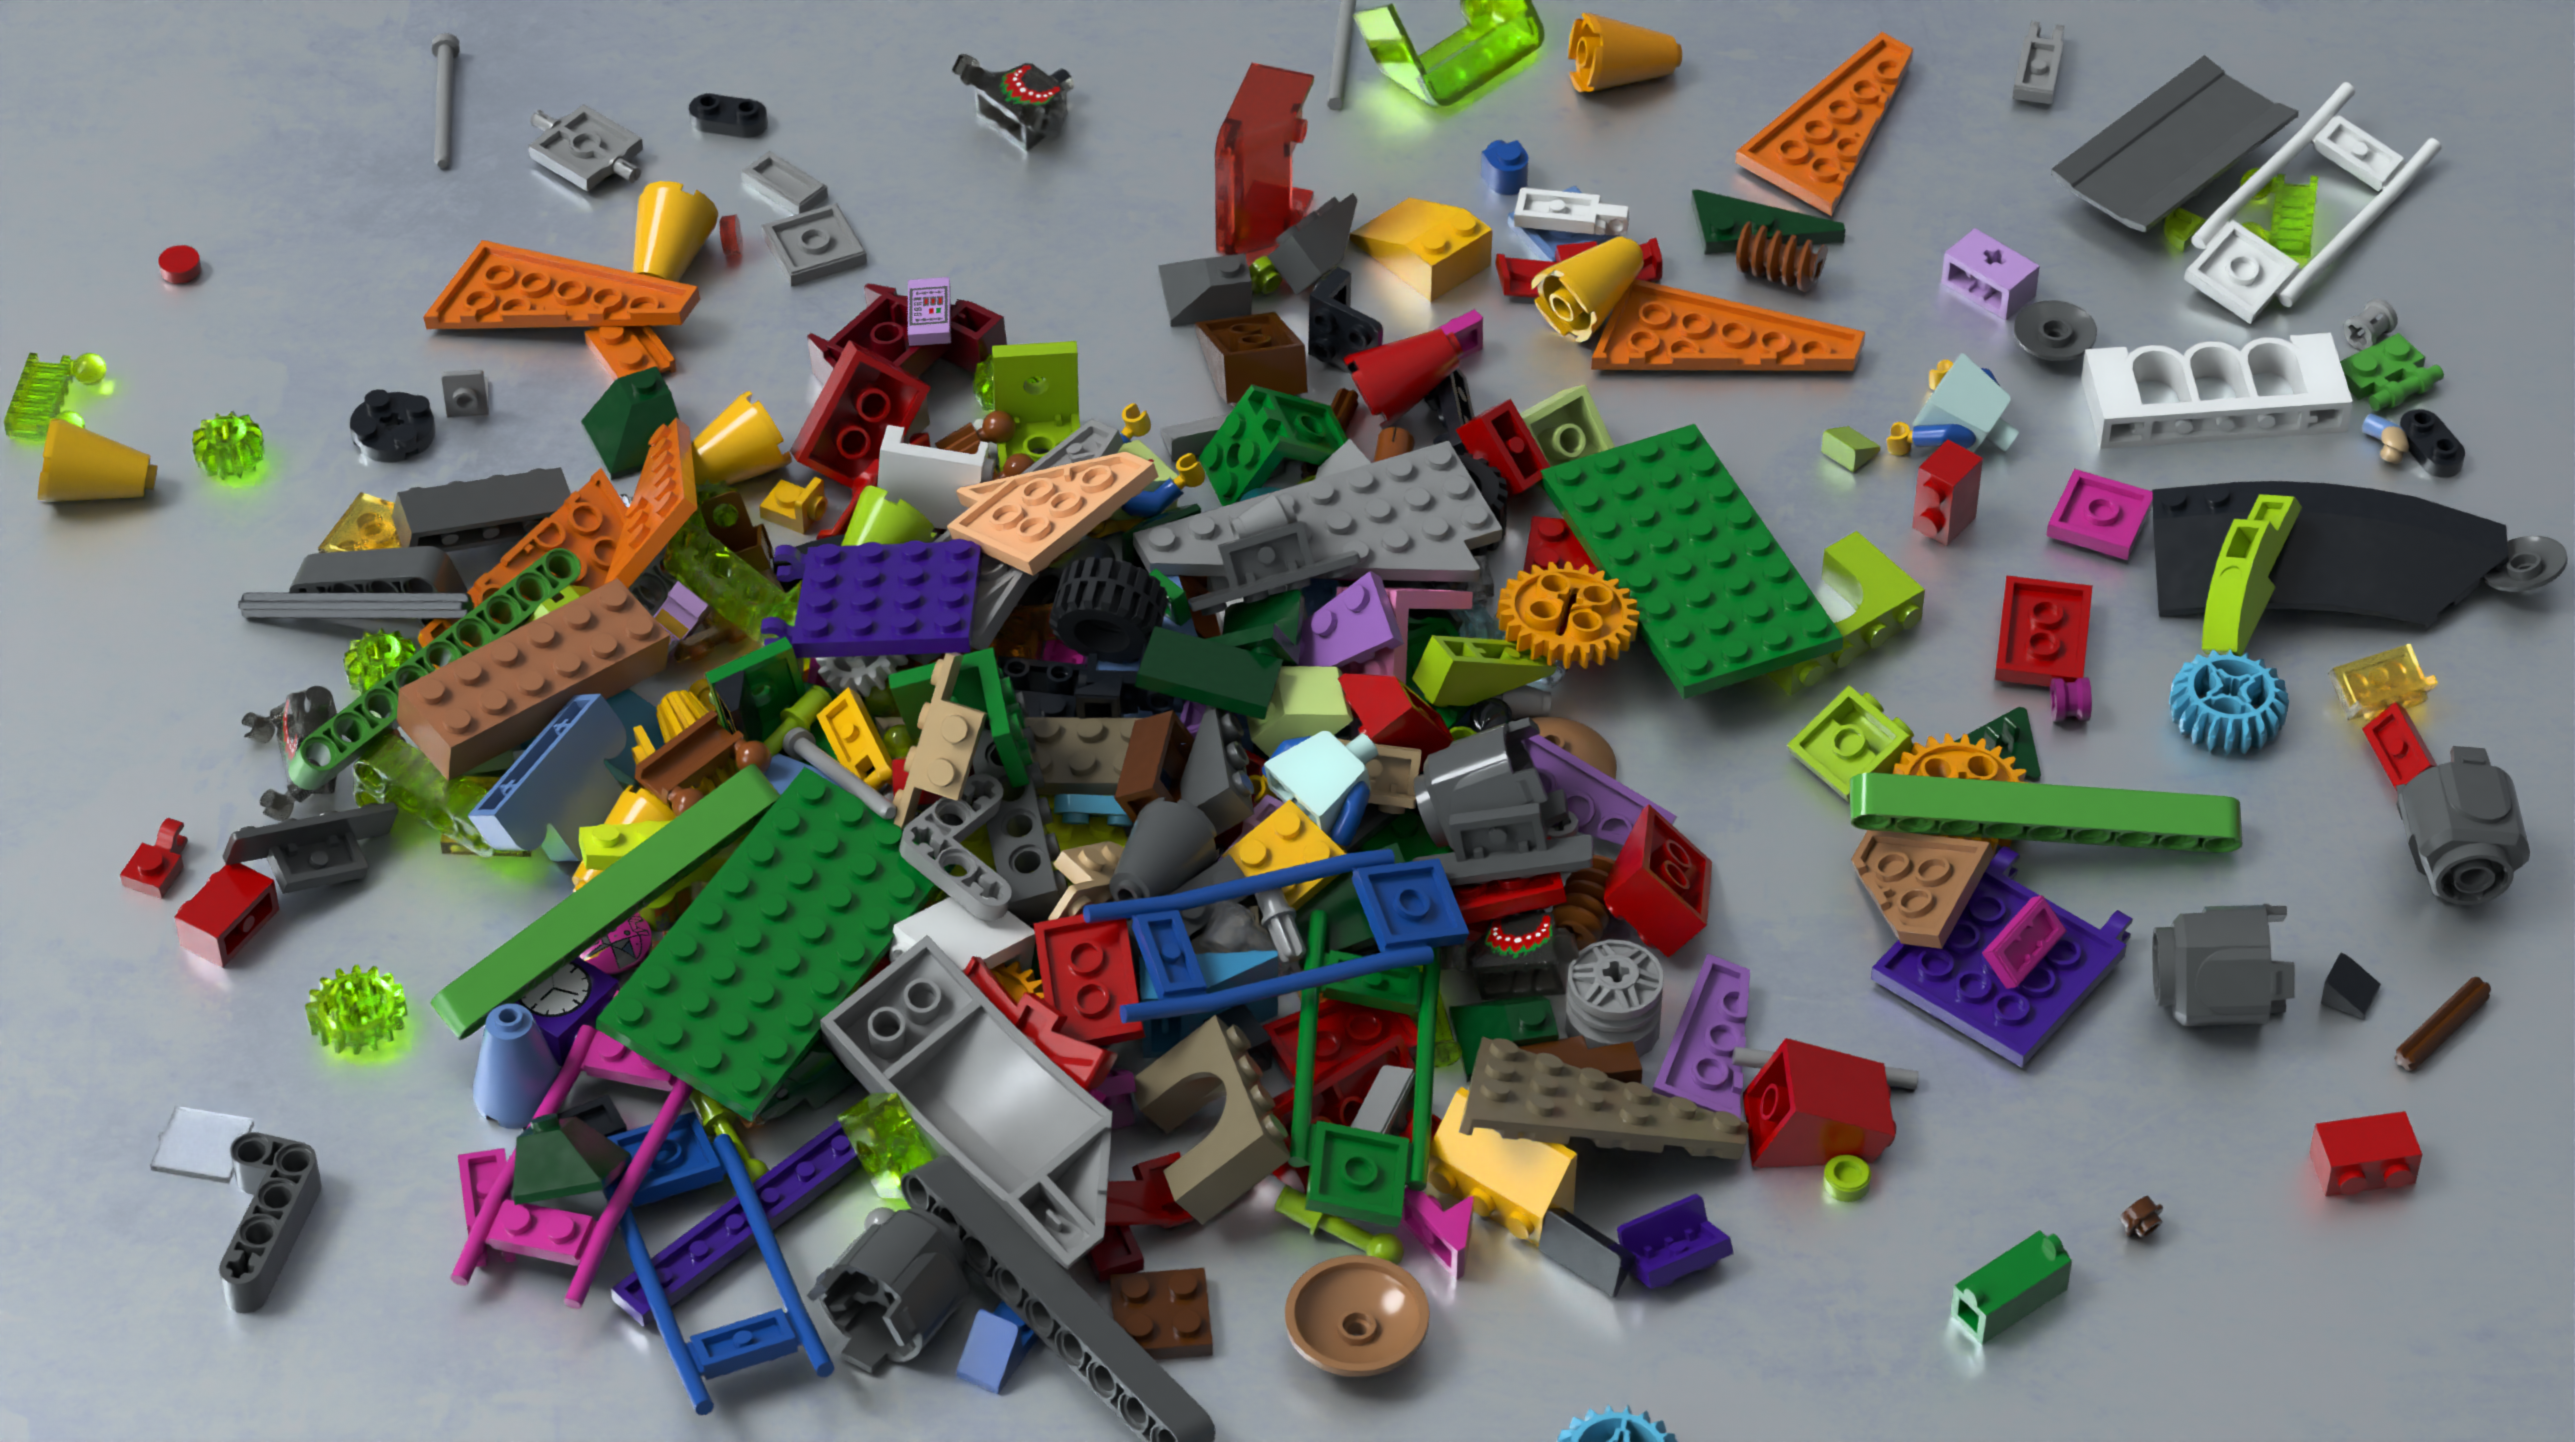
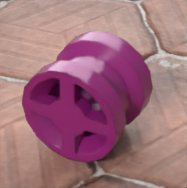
M2052 678L2050 684V709L2054 722H2062L2067 717H2076L2079 721L2090 720L2092 694L2089 678H2077L2075 682H2065L2062 678Z

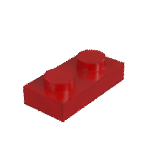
M2394 702L2362 728L2395 789L2400 784L2405 783L2406 786L2408 782L2420 773L2437 766L2405 707L2397 702Z

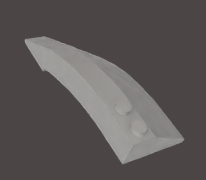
M928 935L820 1020L823 1043L918 1143H923L936 1158L942 1155L952 1158L1054 1260L1066 1269H1069L1104 1240L1112 1110L1109 1111L1036 1047L974 985Z

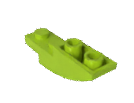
M2259 494L2248 518L2233 520L2216 563L2206 603L2202 636V650L2205 654H2210L2213 649L2219 655H2226L2229 649H2231L2233 655L2242 656L2275 589V585L2268 578L2269 573L2302 509L2301 504L2295 497Z

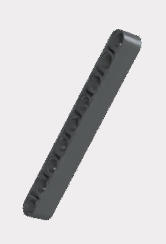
M942 1155L903 1174L900 1187L907 1204L911 1208L922 1209L938 1216L957 1233L966 1250V1264L1143 1442H1213L1215 1440V1427L1208 1413L952 1158Z

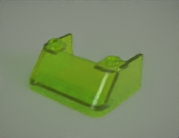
M1460 0L1461 12L1467 25L1418 56L1393 3L1361 10L1353 14L1379 70L1389 79L1434 108L1454 104L1541 47L1545 36L1543 24L1531 0Z

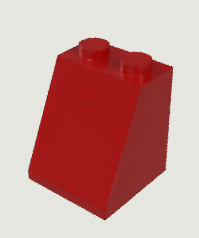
M1785 1038L1743 1092L1746 1123H1749L1748 1139L1752 1166L1759 1168L1822 1166L1839 1155H1853L1861 1158L1867 1164L1874 1163L1884 1149L1893 1143L1896 1135V1123L1892 1117L1890 1104L1891 1088L1887 1084L1884 1063Z

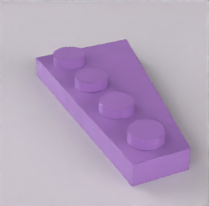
M1369 571L1303 621L1299 663L1296 666L1340 668L1353 661L1361 664L1374 658L1375 651L1384 647L1394 649L1404 644L1383 581L1379 575Z
M1539 734L1523 740L1546 793L1560 789L1565 791L1568 811L1576 815L1579 833L1590 834L1593 837L1624 846L1640 813L1648 804L1672 825L1678 817Z
M1707 953L1652 1092L1669 1098L1683 1097L1691 1100L1697 1107L1715 1113L1726 1111L1736 1115L1741 1120L1740 1096L1743 1089L1744 1073H1742V1066L1732 1064L1734 1048H1745L1746 1036L1744 1034L1748 1012L1750 969Z

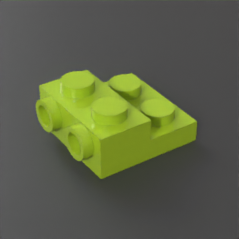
M1848 685L1787 744V747L1795 758L1850 803V779L1862 773L1892 774L1895 763L1899 764L1902 753H1911L1913 746L1911 739L1914 737V733L1898 717L1890 720L1884 715L1882 705L1871 694L1865 692L1863 695H1860Z

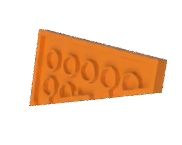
M1884 32L1879 33L1736 151L1735 163L1832 216L1912 62L1913 48Z
M481 240L423 318L426 329L682 325L699 302L700 294L698 286Z
M1634 279L1613 308L1592 356L1591 370L1854 371L1864 346L1865 332Z
M677 417L669 426L661 425L649 441L651 447L649 448L632 502L626 510V520L604 585L618 578L628 589L698 508L689 426Z
M602 468L591 476L590 481L578 492L574 491L549 518L546 517L509 550L490 572H485L475 581L474 586L466 592L471 595L474 608L547 552L555 548L570 550L580 561L581 572L573 586H584L593 591L604 585L626 520L625 513L627 507ZM660 564V569L664 573L666 569ZM552 573L556 577L560 578V576H558L556 573ZM522 595L525 599L531 601L527 596ZM492 618L497 623L502 624L498 619ZM433 619L419 633L418 641L422 648L460 619ZM462 640L465 645L472 647L471 644ZM433 664L436 669L440 668L438 665Z

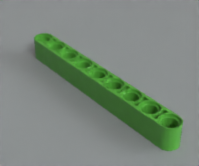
M555 548L547 552L306 737L289 764V777L293 783L305 790H316L322 787L399 727L397 724L399 688L437 670L432 664L438 665L441 668L524 626L538 606L551 597L556 603L563 599L564 596L559 591L569 585L573 586L581 572V564L577 556L564 548ZM552 573H556L558 576H560V578L556 577ZM522 595L527 596L531 601L525 599ZM492 618L498 619L502 624L497 623ZM462 640L471 644L472 647L465 645ZM370 711L377 712L382 718L374 716ZM338 734L346 736L351 742L344 741ZM307 758L315 760L320 766L311 764Z
M755 763L745 767L443 988L431 1000L430 1004L459 1040L469 1037L485 1025L487 1016L493 1009L504 1004H514L756 826L781 795Z
M1862 773L1850 779L1851 825L1862 830L2209 853L2233 852L2241 848L2243 843L2240 801L2228 796L1886 773Z

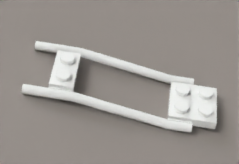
M2344 82L2303 128L2221 205L2192 236L2191 241L2193 245L2199 249L2205 248V250L2189 266L2183 279L2249 324L2256 319L2275 296L2278 297L2281 304L2291 307L2311 283L2402 194L2441 150L2439 141L2434 138L2428 139L2411 160L2405 163L2404 157L2340 115L2335 117L2339 110L2355 94L2353 85ZM2309 143L2314 144V150L2375 190L2380 191L2382 189L2383 191L2301 270L2298 268L2299 263L2233 219L2230 222L2229 220Z

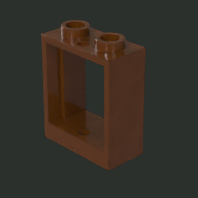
M1173 710L1138 719L1134 722L1114 797L1133 823H1135L1138 814L1146 804L1157 798L1166 797L1164 801L1174 803L1182 799L1179 784L1195 739ZM1162 768L1172 780L1169 791L1160 781Z

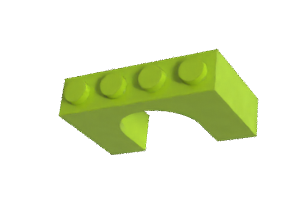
M1858 531L1825 548L1821 579L1856 610L1850 617L1834 623L1843 636V649L1766 673L1790 696L1805 687L1815 685L1822 677L1839 667H1846L1856 657L1872 648L1880 647L1887 639L1904 629H1911L1922 620L1925 589Z

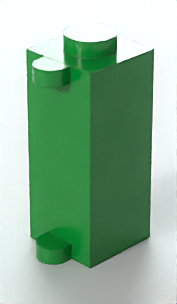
M2039 1230L1955 1284L1950 1315L1983 1345L2068 1289L2072 1260L2063 1248L2059 1237L2055 1234L2046 1236Z

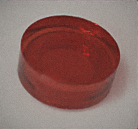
M737 214L722 216L719 227L724 254L727 257L742 255V232Z

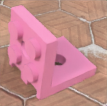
M1337 587L1336 596L1348 587ZM1385 587L1404 644L1394 649L1384 647L1375 651V657L1361 664L1353 661L1339 669L1343 674L1396 676L1406 685L1409 608L1472 609L1473 592Z

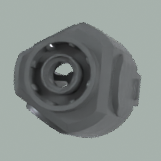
M1529 717L1518 721H1511L1509 724L1504 723L1456 740L1448 748L1428 755L1424 763V774L1414 778V792L1424 825L1438 848L1443 849L1450 846L1455 852L1449 827V817L1452 814L1540 803L1546 834L1549 831V826L1569 818L1565 791L1560 789L1546 793L1532 757L1523 741L1540 734L1538 724Z
M2453 746L2450 751L2451 762L2425 770L2408 782L2406 786L2405 783L2396 786L2398 794L2396 805L2401 820L2404 823L2408 845L2418 872L2427 876L2433 895L2454 904L2474 905L2490 901L2500 896L2509 888L2513 881V872L2529 861L2530 848L2515 786L2511 777L2501 768L2491 766L2485 748Z
M2269 904L2204 906L2202 913L2179 914L2171 927H2154L2152 972L2156 1005L2172 1006L2173 1018L2182 1026L2268 1024L2270 1014L2286 1012V999L2294 998L2295 965L2294 962L2271 961L2268 922H2284L2287 916V906H2271Z
M899 1209L882 1225L872 1224L856 1238L834 1264L817 1277L816 1285L806 1296L812 1302L819 1298L827 1316L840 1332L850 1340L841 1352L842 1359L872 1374L886 1359L903 1362L916 1357L968 1296L970 1286L962 1270L967 1260L966 1250L957 1233L938 1216L922 1209Z

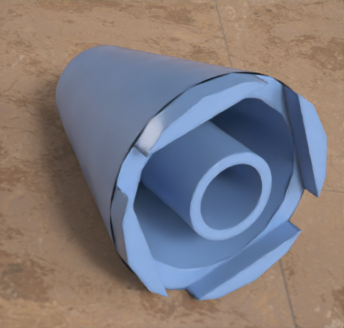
M504 1004L496 1007L489 1013L485 1023L473 1082V1099L480 1115L487 1119V1115L498 1120L499 1126L508 1129L523 1128L529 1125L561 1070L532 1014L524 1006Z

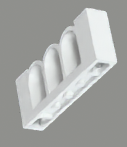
M2331 333L2290 335L2289 341L2280 338L2264 337L2252 340L2244 345L2241 351L2223 342L2206 341L2188 348L2184 355L2177 350L2159 345L2139 347L2129 354L2127 347L2085 349L2081 381L2100 449L2348 431L2353 401ZM2271 373L2281 376L2289 382L2294 394L2258 397L2252 375ZM2215 377L2224 380L2231 385L2236 398L2200 401L2195 379ZM2144 381H2158L2167 384L2175 391L2179 402L2142 405L2137 384Z

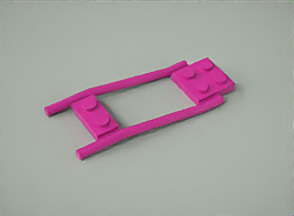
M582 1025L563 1067L532 1119L542 1115L557 1114L581 1071H585L587 1076L670 1091L671 1093L598 1221L593 1220L592 1216L528 1203L515 1205L513 1200H508L507 1198L513 1189L515 1147L482 1205L450 1279L458 1285L467 1286L485 1245L489 1244L492 1249L578 1266L564 1298V1303L570 1308L581 1309L618 1223L694 1087L603 1032L597 1031L589 1025Z

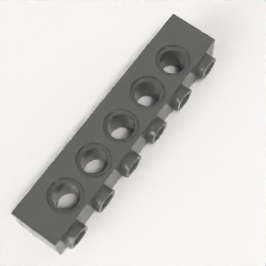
M1023 692L1015 693L1017 703L1020 702L1024 718H1028L1029 712ZM986 720L973 759L975 774L990 775L996 778L1002 785L1003 795L999 811L986 822L996 871L1010 884L1012 890L1008 911L1025 924L1031 925L1048 920L1050 914L1068 889L1066 876L1059 870H1056L1053 865L1061 852L1055 832L1047 833L1046 825L1054 822L1047 797H1039L1038 789L1045 787L1039 762L1037 761L1032 765L1026 766L1030 784L1012 788L993 740L990 722ZM1028 726L1026 729H1023L1024 738L1028 739L1031 752L1035 753L1037 752L1035 739L1031 727Z

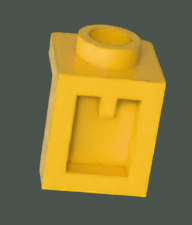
M814 477L808 486L803 488L781 479L759 505L760 518L805 534L815 521H819L826 512L828 501L824 492V480Z

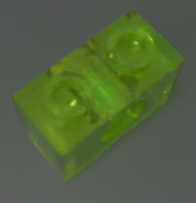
M897 1092L872 1093L837 1116L879 1197L904 1198L900 1187L903 1174L912 1170L911 1165L917 1168L933 1159Z

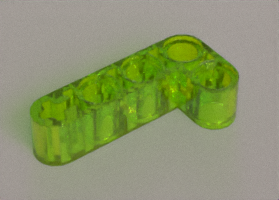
M684 523L667 543L663 560L665 569L762 647H764L766 638H778L777 635L771 633L761 634L763 619L777 617L784 620L788 625L795 626L802 580L788 594L784 593L702 527L693 523ZM714 575L721 576V577H723L724 579H722V578H717V577H715ZM747 601L754 602L758 605L750 604Z
M383 734L354 763L353 796L359 808L369 803L384 804L394 802L401 809L480 856L491 857L497 851L488 844L468 817L469 813L489 791L462 775L447 781L422 751L392 734Z

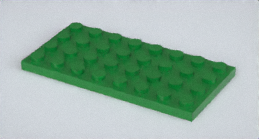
M1695 424L1541 470L1543 477L1540 480L1541 485L1593 564L1597 566V570L1605 571L1604 580L1619 579L1618 589L1629 588V599L1637 600L1636 611L1640 612L1637 630L1683 699L1843 649L1842 634Z
M804 767L597 1017L596 1029L753 1122L822 1035L820 1020L857 991L891 948L894 938V924L918 913L939 887L901 856L899 848L903 830L894 824L895 819H883L868 808L858 797ZM948 864L944 866V870L950 874L956 864Z

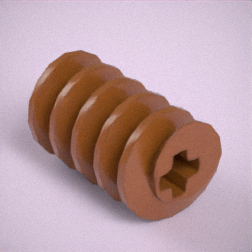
M1748 221L1742 229L1738 240L1736 267L1742 273H1747L1751 269L1753 276L1762 278L1767 273L1768 280L1774 283L1782 278L1784 286L1793 287L1797 283L1800 291L1807 292L1813 287L1822 273L1828 247L1823 244L1817 254L1813 253V241L1808 239L1802 249H1799L1798 236L1792 235L1789 241L1783 244L1782 231L1780 230L1776 231L1771 240L1767 239V227L1763 225L1756 235H1753L1752 222Z
M1593 855L1592 867L1571 872L1564 886L1567 902L1553 905V909L1548 915L1551 918L1550 924L1552 925V937L1550 936V938L1564 951L1576 955L1590 944L1598 942L1603 936L1604 929L1609 924L1610 916L1612 915L1606 907L1604 892L1606 878L1615 863L1614 860L1604 856Z

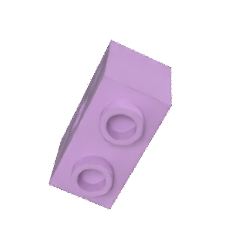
M1974 228L1944 252L1941 283L2002 319L2007 320L2036 296L2040 266Z

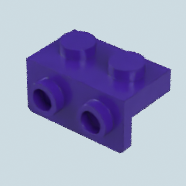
M1693 1194L1624 1223L1617 1228L1619 1244L1637 1256L1629 1272L1651 1289L1670 1285L1678 1277L1697 1269L1710 1268L1718 1260L1734 1254L1731 1238L1707 1220L1704 1200L1698 1194Z

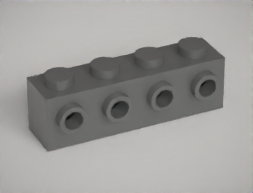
M561 467L546 470L537 468L526 473L507 476L493 475L487 479L468 482L453 481L441 486L428 488L413 487L406 491L397 492L392 520L402 547L433 546L444 552L520 541L546 517L549 518L555 513L571 493Z

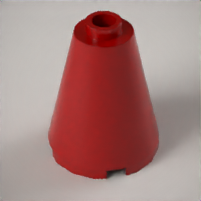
M1440 328L1350 354L1344 357L1343 361L1346 366L1354 363L1357 371L1353 372L1351 377L1373 416L1382 414L1385 421L1380 423L1379 427L1381 430L1392 427L1461 366L1458 357L1463 355L1464 351L1453 332L1445 335Z

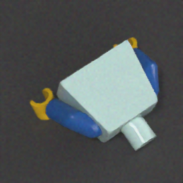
M1961 353L1954 364L1944 359L1937 364V370L1932 369L1929 371V386L1934 392L1913 421L1912 425L1915 426L1913 430H1910L1906 423L1896 422L1890 428L1891 436L1886 439L1888 452L1896 456L1908 453L1911 450L1912 443L1916 447L1941 446L1947 439L1974 453L1986 438L2006 452L2020 431L2000 418L2011 399L2010 395L2000 387L1992 371L1978 367L1968 356Z
M1321 731L1314 736L1284 740L1269 760L1264 763L1262 768L1263 775H1252L1249 777L1254 787L1253 794H1257L1260 791L1255 796L1254 802L1259 804L1267 794L1276 799L1278 796L1284 803L1290 799L1348 854L1343 848L1351 844L1370 798L1371 786L1368 769L1365 764L1378 755V750L1372 740L1363 733L1346 746L1329 731Z

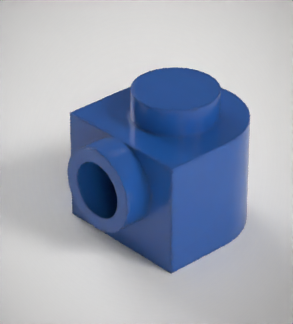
M1496 140L1489 144L1486 150H1483L1481 153V176L1490 189L1498 194H1518L1520 189L1526 188L1528 183V154L1518 140L1509 143L1503 140Z

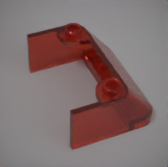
M1251 63L1220 128L1215 146L1216 253L1218 255L1249 254L1277 246L1279 244L1275 239L1293 225L1296 226L1297 223L1307 216V211L1314 198V191L1292 187V153L1296 144H1302L1306 137L1308 121L1307 119H1302V107L1314 83V75Z

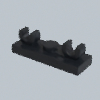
M1457 368L1424 398V401L1432 410H1437L1442 425L1448 431V433L1437 436L1433 440V444L1449 441L1457 455L1463 456L1464 453L1469 454L1457 434L1456 429L1473 419L1474 412L1467 379Z

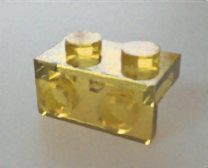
M2411 644L2334 667L2328 672L2348 721L2364 716L2365 721H2371L2394 702L2402 704L2405 709L2418 706L2429 699L2427 694L2438 684L2435 675L2427 678L2424 677Z

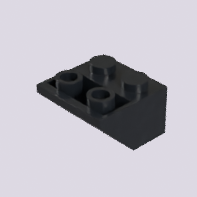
M1008 656L998 657V667L1001 668L1004 677L1010 676L1015 693L1023 692L1029 717L1077 718L1075 692L1078 689L1079 669H1085L1084 664Z

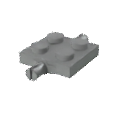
M584 104L570 115L559 119H554L541 110H537V113L534 112L531 116V124L543 130L544 133L528 145L529 157L588 192L611 174H618L630 183H634L635 180L639 179L641 169L628 162L643 150L642 138Z

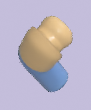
M2369 414L2366 417L2362 431L2384 443V447L2380 451V457L2388 462L2399 464L2403 459L2404 452L2408 453L2409 449L2404 429L2374 414Z

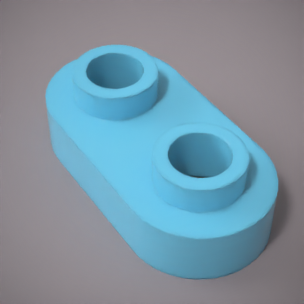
M1054 795V814L1063 815L1062 823L1089 824V817L1107 818V825L1134 826V823L1114 799L1115 796Z

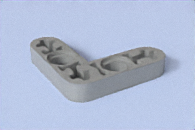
M981 773L968 777L961 800L956 801L943 796L908 823L903 830L899 850L901 856L910 865L969 912L980 919L992 921L1002 918L1008 911L1012 894L1010 884L960 844V842L994 817L999 811L1003 795L1002 785L996 778ZM975 795L979 797L976 801H974L973 807H971L970 805L972 803L973 796ZM949 813L955 814L962 819L963 824L959 826L947 825L940 819V816ZM948 864L960 865L967 871V874L960 877L952 876L944 870V866Z

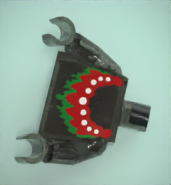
M960 54L952 72L960 75V80L965 85L975 86L976 115L1025 152L1031 150L1047 135L1051 137L1060 135L1068 117L1067 92L1074 88L1073 79L1065 69H1059L1051 75H1047L1034 64L1024 63L1007 71L991 72L981 68L980 62L970 55Z
M312 686L307 690L290 693L287 695L285 703L270 710V716L264 717L249 712L241 721L242 725L252 728L250 732L244 735V738L264 744L272 739L275 727L278 728L276 736L288 782V791L283 795L273 789H269L262 795L259 801L260 805L266 808L263 814L274 820L283 821L288 819L293 811L295 801L301 803L312 794L335 793L337 775L316 790H305L293 783L288 772L289 764L305 738L337 714L333 695L325 687ZM307 758L311 764L320 766L315 760Z
M1533 909L1520 912L1518 915H1508L1502 919H1491L1485 934L1469 949H1467V944L1465 943L1439 947L1440 969L1455 968L1461 972H1473L1482 1001L1566 994L1565 964L1570 965L1572 960L1580 959L1579 951L1582 948L1576 941L1574 933H1570L1566 928H1559L1554 914L1545 912L1544 909Z

